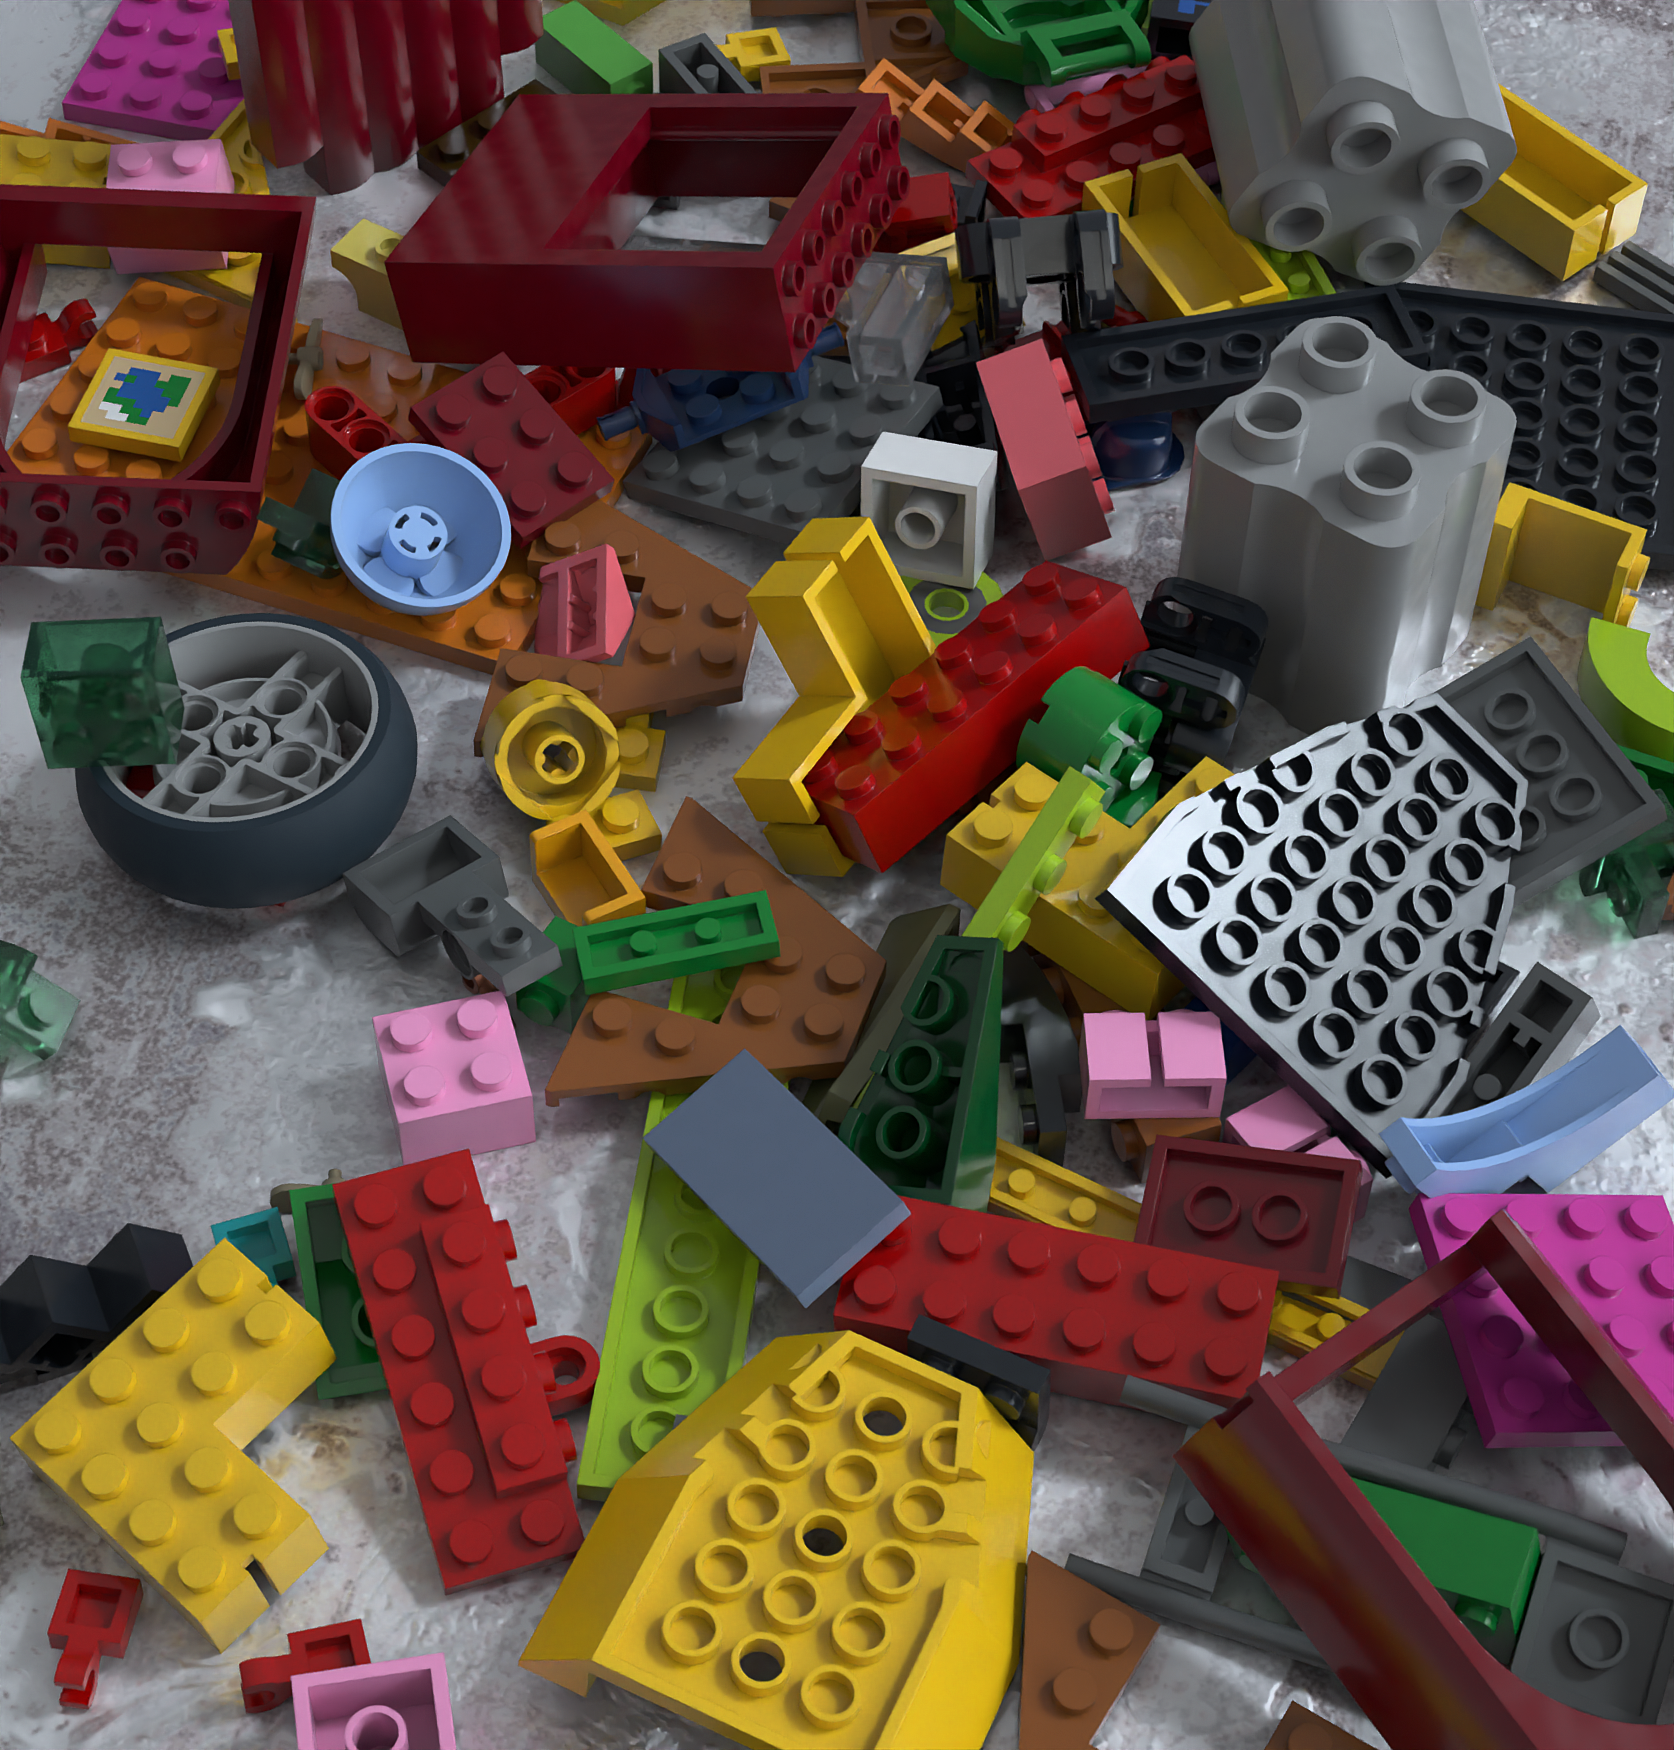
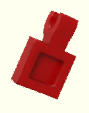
M78 299L66 305L58 319L54 322L51 321L46 312L36 316L19 383L71 363L69 350L86 347L98 332V329L92 319L96 318V313L87 299Z
M68 1568L47 1631L50 1647L64 1650L54 1676V1685L63 1687L59 1698L60 1706L89 1710L97 1689L101 1656L124 1659L144 1595L141 1579Z
M361 1618L288 1633L289 1654L274 1657H257L239 1663L242 1681L240 1684L246 1713H261L274 1709L284 1703L286 1699L293 1696L291 1676L370 1664L371 1661Z

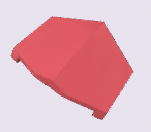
M604 544L542 566L539 573V581L543 583L538 605L539 615L535 628L534 653L595 663L612 658L635 618V612L614 548Z

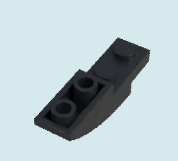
M1019 944L1011 952L1006 950L1003 952L999 1063H1009L1012 1089L1024 1090L1026 1104L1018 1106V1129L1021 1145L1032 1144L1033 1154L1063 1167L1067 1138L1065 1113L1080 1112L1082 1085L1079 1047L1068 1016L1052 985L1036 962Z

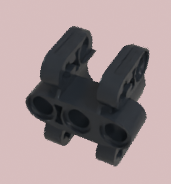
M1104 209L1073 211V214L1045 217L1018 219L1017 216L988 218L986 222L967 224L954 229L960 283L974 284L978 328L979 331L985 329V335L981 338L983 348L1001 347V349H1007L1009 345H1015L1016 335L1024 334L1023 304L1028 296L1027 286L1058 283L1061 320L1068 328L1069 334L1101 330L1100 320L1113 319L1115 314L1113 271L1123 268L1118 214L1105 212Z
M1168 577L1159 581L1153 591L1151 600L1146 601L1140 622L1150 647L1145 651L1133 654L1128 661L1125 660L1117 683L1162 712L1161 723L1153 736L1147 755L1153 758L1151 771L1162 773L1160 791L1166 793L1206 756L1221 766L1224 765L1266 641L1264 636L1268 628V617L1258 604L1180 577ZM1164 602L1179 603L1188 608L1192 613L1176 612L1168 608ZM1144 677H1148V678L1154 679V680H1156V681H1152V680L1146 679V678H1144Z

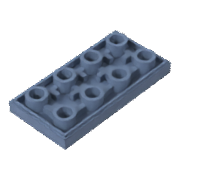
M745 1048L643 1137L650 1149L805 1309L911 1215L905 1203Z

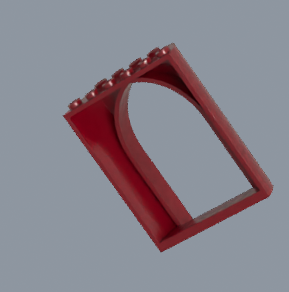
M0 184V566L227 575L238 564L254 537L259 520L314 228L316 197ZM42 244L262 253L229 413L211 444L195 461L173 478L148 479L25 474L18 469L6 452L5 442L48 272Z
M1505 1209L1490 1217L1466 1244L1282 1372L1273 1376L1268 1371L1245 1389L1247 1392L1237 1403L1220 1415L1218 1414L1211 1418L1172 1456L1392 1750H1674V1723L1664 1725L1630 1724L1606 1720L1583 1713L1549 1698L1502 1666L1478 1643L1457 1618L1297 1408V1405L1488 1272L1650 1476L1674 1512V1418L1519 1223L1514 1221Z

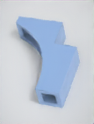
M1619 1025L1600 1041L1556 1071L1492 1103L1461 1113L1436 1118L1412 1119L1400 1117L1379 1133L1393 1156L1385 1161V1164L1397 1182L1410 1195L1413 1192L1416 1194L1424 1193L1429 1198H1434L1449 1193L1501 1194L1517 1181L1521 1183L1528 1177L1549 1193L1674 1099V1089L1642 1047Z

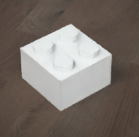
M882 432L861 466L860 517H870L900 576L904 575L924 581L968 589L975 588L982 571H984L993 554L997 451Z

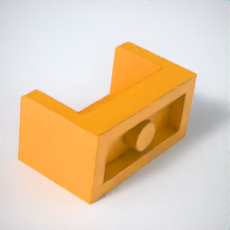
M586 809L530 833L532 882L555 916L580 927L646 914V897Z

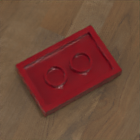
M504 352L499 353L410 407L408 420L429 445L450 450L469 460L484 472L496 486L509 514L511 541L519 550L544 535L547 527L553 523L566 521L612 490L615 479Z
M1157 1134L1134 1242L1279 1271L1277 1291L1339 1299L1363 1175L1361 1160Z

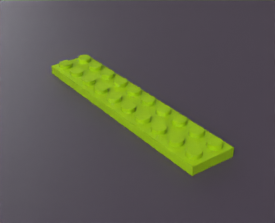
M745 964L673 978L668 1010L719 1024ZM791 1080L781 1083L786 1089L790 1090ZM652 1091L643 1137L693 1093L664 1095L660 1092ZM642 1139L601 1353L600 1371L596 1380L577 1479V1498L606 1502L617 1480L673 1430L676 1414L689 1416L745 1366L761 1262L650 1149L644 1139Z

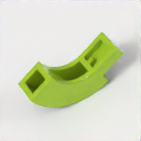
M1591 617L1578 667L1577 681L1582 702L1617 745L1674 763V692L1659 681L1649 665L1647 646L1651 633Z

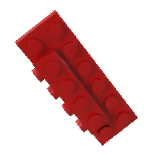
M1187 55L1171 61L1165 56H1160L1151 61L1142 73L1129 78L1124 74L1113 75L1105 82L1102 89L1088 95H1084L1080 91H1074L1061 101L1059 107L1044 113L1037 109H1030L1024 112L1018 118L1015 125H1013L1011 142L967 160L965 177L974 186L977 180L987 181L986 198L1005 217L1017 216L1020 219L1073 214V211H1081L1084 182L1126 169L1133 175L1132 197L1135 195L1137 168L1139 165L1182 153L1194 170L1216 161L1194 62Z
M469 1148L332 1184L336 1208L445 1596L575 1558L585 1539L567 1481L568 1470L566 1463L577 1460L574 1439L566 1418L556 1421L552 1419L545 1396L557 1392L552 1365L546 1351L534 1354L532 1352L526 1328L537 1326L533 1301L526 1284L513 1287L506 1264L507 1262L517 1260L513 1234L507 1219L494 1222L489 1204H485Z

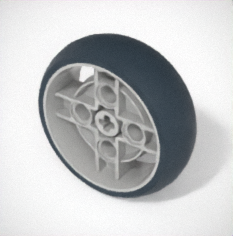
M248 613L223 616L183 627L151 642L122 663L107 679L86 712L80 729L75 754L77 796L83 816L101 848L123 871L146 887L178 901L210 908L239 909L270 906L304 897L330 886L343 878L342 873L370 858L384 843L401 819L412 791L417 768V731L407 699L396 679L371 650L346 633L319 621L286 614ZM345 721L352 723L366 735L360 748L350 761L341 757V740L337 731ZM142 753L153 758V779L156 786L143 799L126 788L130 772Z

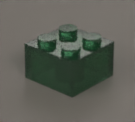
M161 617L31 622L20 679L48 769L176 764L185 708Z

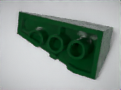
M936 936L901 1005V1011L904 1016L886 1052L879 1049L869 1068L875 1074L857 1109L850 1106L840 1126L838 1139L896 1195L987 1213L997 1145L1004 942L999 938Z

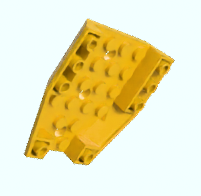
M850 1330L776 1337L617 1480L518 1660V1666L585 1698L596 1677H599L752 1750H981L1019 1665L1034 1452L979 1388ZM874 1411H886L898 1418L902 1425V1430L891 1436H880L866 1427L863 1418ZM813 1529H828L839 1536L843 1543V1549L831 1556H820L811 1552L806 1547L803 1536ZM764 1652L770 1654L779 1662L782 1672L771 1681L759 1682L747 1677L741 1670L739 1662L747 1654Z

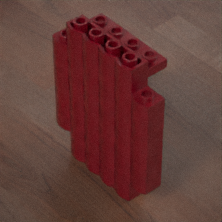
M228 0L251 145L277 169L303 162L304 172L329 195L357 189L374 173L402 166L416 154L417 150L505 98L501 56L528 49L544 34L541 0Z

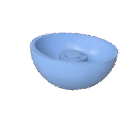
M403 443L375 450L358 460L345 473L332 501L330 534L332 546L340 567L351 583L362 594L378 605L398 613L417 616L438 615L467 605L480 596L494 582L502 570L509 553L511 543L510 518L503 498L496 486L472 462L441 447L419 443Z

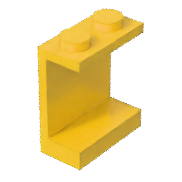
M1509 482L1498 503L1475 605L1493 611L1508 581H1512L1603 613L1602 620L1629 627L1639 598L1630 596V591L1639 590L1650 562L1649 556L1641 554L1647 529Z

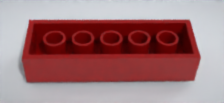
M1047 560L1041 565L1030 569L1023 576L1021 582L999 600L986 605L976 619L954 637L940 643L930 657L909 674L895 680L889 690L867 709L854 715L802 780L806 791L820 814V817L814 824L808 825H826L842 856L881 874L884 873L1016 761V752L1022 731L1028 719L1039 724L1049 708V705L1042 702L1041 698L1057 679L1075 667L1085 666L1111 680L1122 671L1125 660L1128 661L1133 654L1145 651L1150 647L1127 588Z
M897 1195L905 1203L911 1215L843 1275L833 1313L835 1332L850 1330L908 1356L907 1337L918 1315H923L1050 1369V1392L1145 1411L1119 1402L1127 1376L1131 1375L1183 1394L1230 1408L1247 1392L1245 1389L1261 1375L1279 1271Z

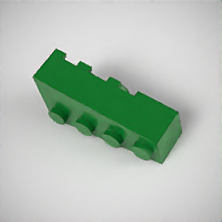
M1351 1477L1467 1630L1498 1662L1508 1665L1513 1646L1518 1639L1542 1555L1537 1528ZM1225 1527L1235 1559L1239 1560L1248 1570L1261 1575Z

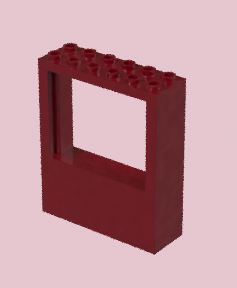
M888 93L519 94L384 261L412 363L483 364L499 353L504 352L515 365L524 366L547 365L563 367L796 372L808 351L815 346L817 337L828 319L833 317L836 306L846 290L853 285L855 276L863 263L871 256L873 248L883 231L890 226L891 219L903 200L907 199L909 194L910 176L907 167L901 165L898 149L901 136L900 122L896 115H892ZM658 197L796 198L761 252L620 250Z

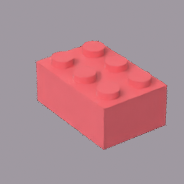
M1042 339L976 362L1018 493L1045 561L1112 538L1104 515L1114 512L1115 509L1104 478L1092 481V479L1102 476V472L1089 435L1080 439L1077 437L1087 433V429L1075 394L1066 397L1062 395L1073 390L1062 358L1050 361Z

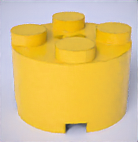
M542 679L530 681L503 698L492 711L487 721L480 746L487 769L493 780L511 802L532 817L541 820H553V817L565 814L573 815L585 809L590 813L606 800L619 778L621 765L619 762V739L614 725L587 696L569 685ZM549 744L558 745L561 749L554 758L548 754H543L544 749Z

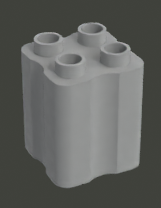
M1212 0L1190 30L1189 44L1229 222L1235 232L1249 239L1283 251L1297 252L1306 250L1326 259L1335 271L1373 285L1386 286L1397 284L1411 277L1438 247L1443 230L1458 210L1478 202L1516 157L1517 145L1474 0Z
M1342 316L1314 318L1298 325L1271 353L1269 368L1264 377L1249 390L1228 397L1198 428L1195 437L1177 577L1189 579L1248 599L1258 604L1265 611L1268 617V628L1264 636L1266 641L1248 693L1268 702L1282 714L1289 725L1309 736L1328 726L1344 721L1346 724L1366 719L1379 710L1392 706L1403 707L1406 692L1410 685L1424 673L1442 667L1468 636L1517 422L1513 409L1502 399L1486 392L1483 386L1473 377L1455 370L1442 369L1427 372L1415 367L1398 356L1387 342L1377 338L1368 326L1352 318ZM1173 602L1172 610L1185 614L1192 613L1188 608Z

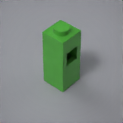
M573 0L543 15L544 34L535 43L536 63L573 94H653V63L577 0Z

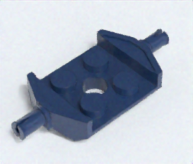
M836 322L824 327L817 337L815 346L808 351L796 372L671 369L669 372L654 377L650 369L637 368L632 392L634 400L629 402L628 407L626 406L601 417H596L598 427L605 441L638 427L642 435L649 433L670 452L682 449L809 397V368L814 367L812 357L840 346L843 347L845 344L842 333ZM732 395L728 398L718 400L723 396Z

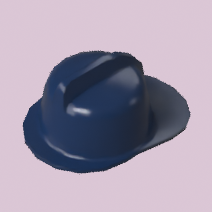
M1171 412L1122 418L1112 422L1102 421L1086 424L1087 433L1077 436L1080 439L1089 435L1102 472V476L1094 478L1092 481L1104 478L1108 491L1169 479L1180 471L1185 459L1183 444L1175 433L1172 432Z

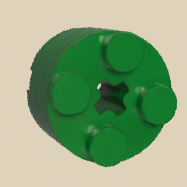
M1085 666L1075 667L1063 674L1041 698V701L1049 705V708L1039 724L1028 719L1019 739L1016 765L1019 769L1028 762L1057 782H1060L1069 766L1106 791L1099 801L1103 804L1102 811L1106 812L1111 803L1126 787L1135 790L1147 779L1153 766V758L1147 755V752L1152 743L1153 736L1161 723L1162 712L1101 673L1094 672Z

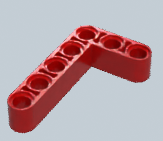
M541 365L524 375L576 436L596 425V417L614 412L617 406L615 368ZM324 386L314 390L305 401L310 452L339 481L358 460L375 450L403 443L428 444L421 434L406 441L353 392L344 387Z

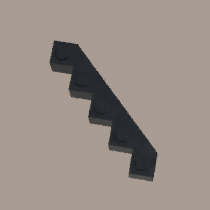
M127 1223L87 1265L29 1255L0 1286V1385L34 1373L37 1374L41 1384L83 1370L94 1359L93 1353L102 1351L193 1267L182 1234Z

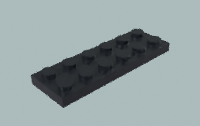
M1394 285L1061 335V355L1089 424L1102 421H1118L1122 418L1160 412L1170 413L1179 409L1217 403L1222 404L1228 397L1241 394L1256 385L1266 374L1269 368L1270 355L1276 347L1298 325L1314 318L1342 316L1360 321L1368 326L1377 338L1387 342L1398 356L1427 371L1429 352Z

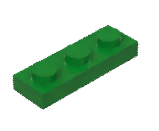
M766 890L572 928L585 995L781 957L779 938Z

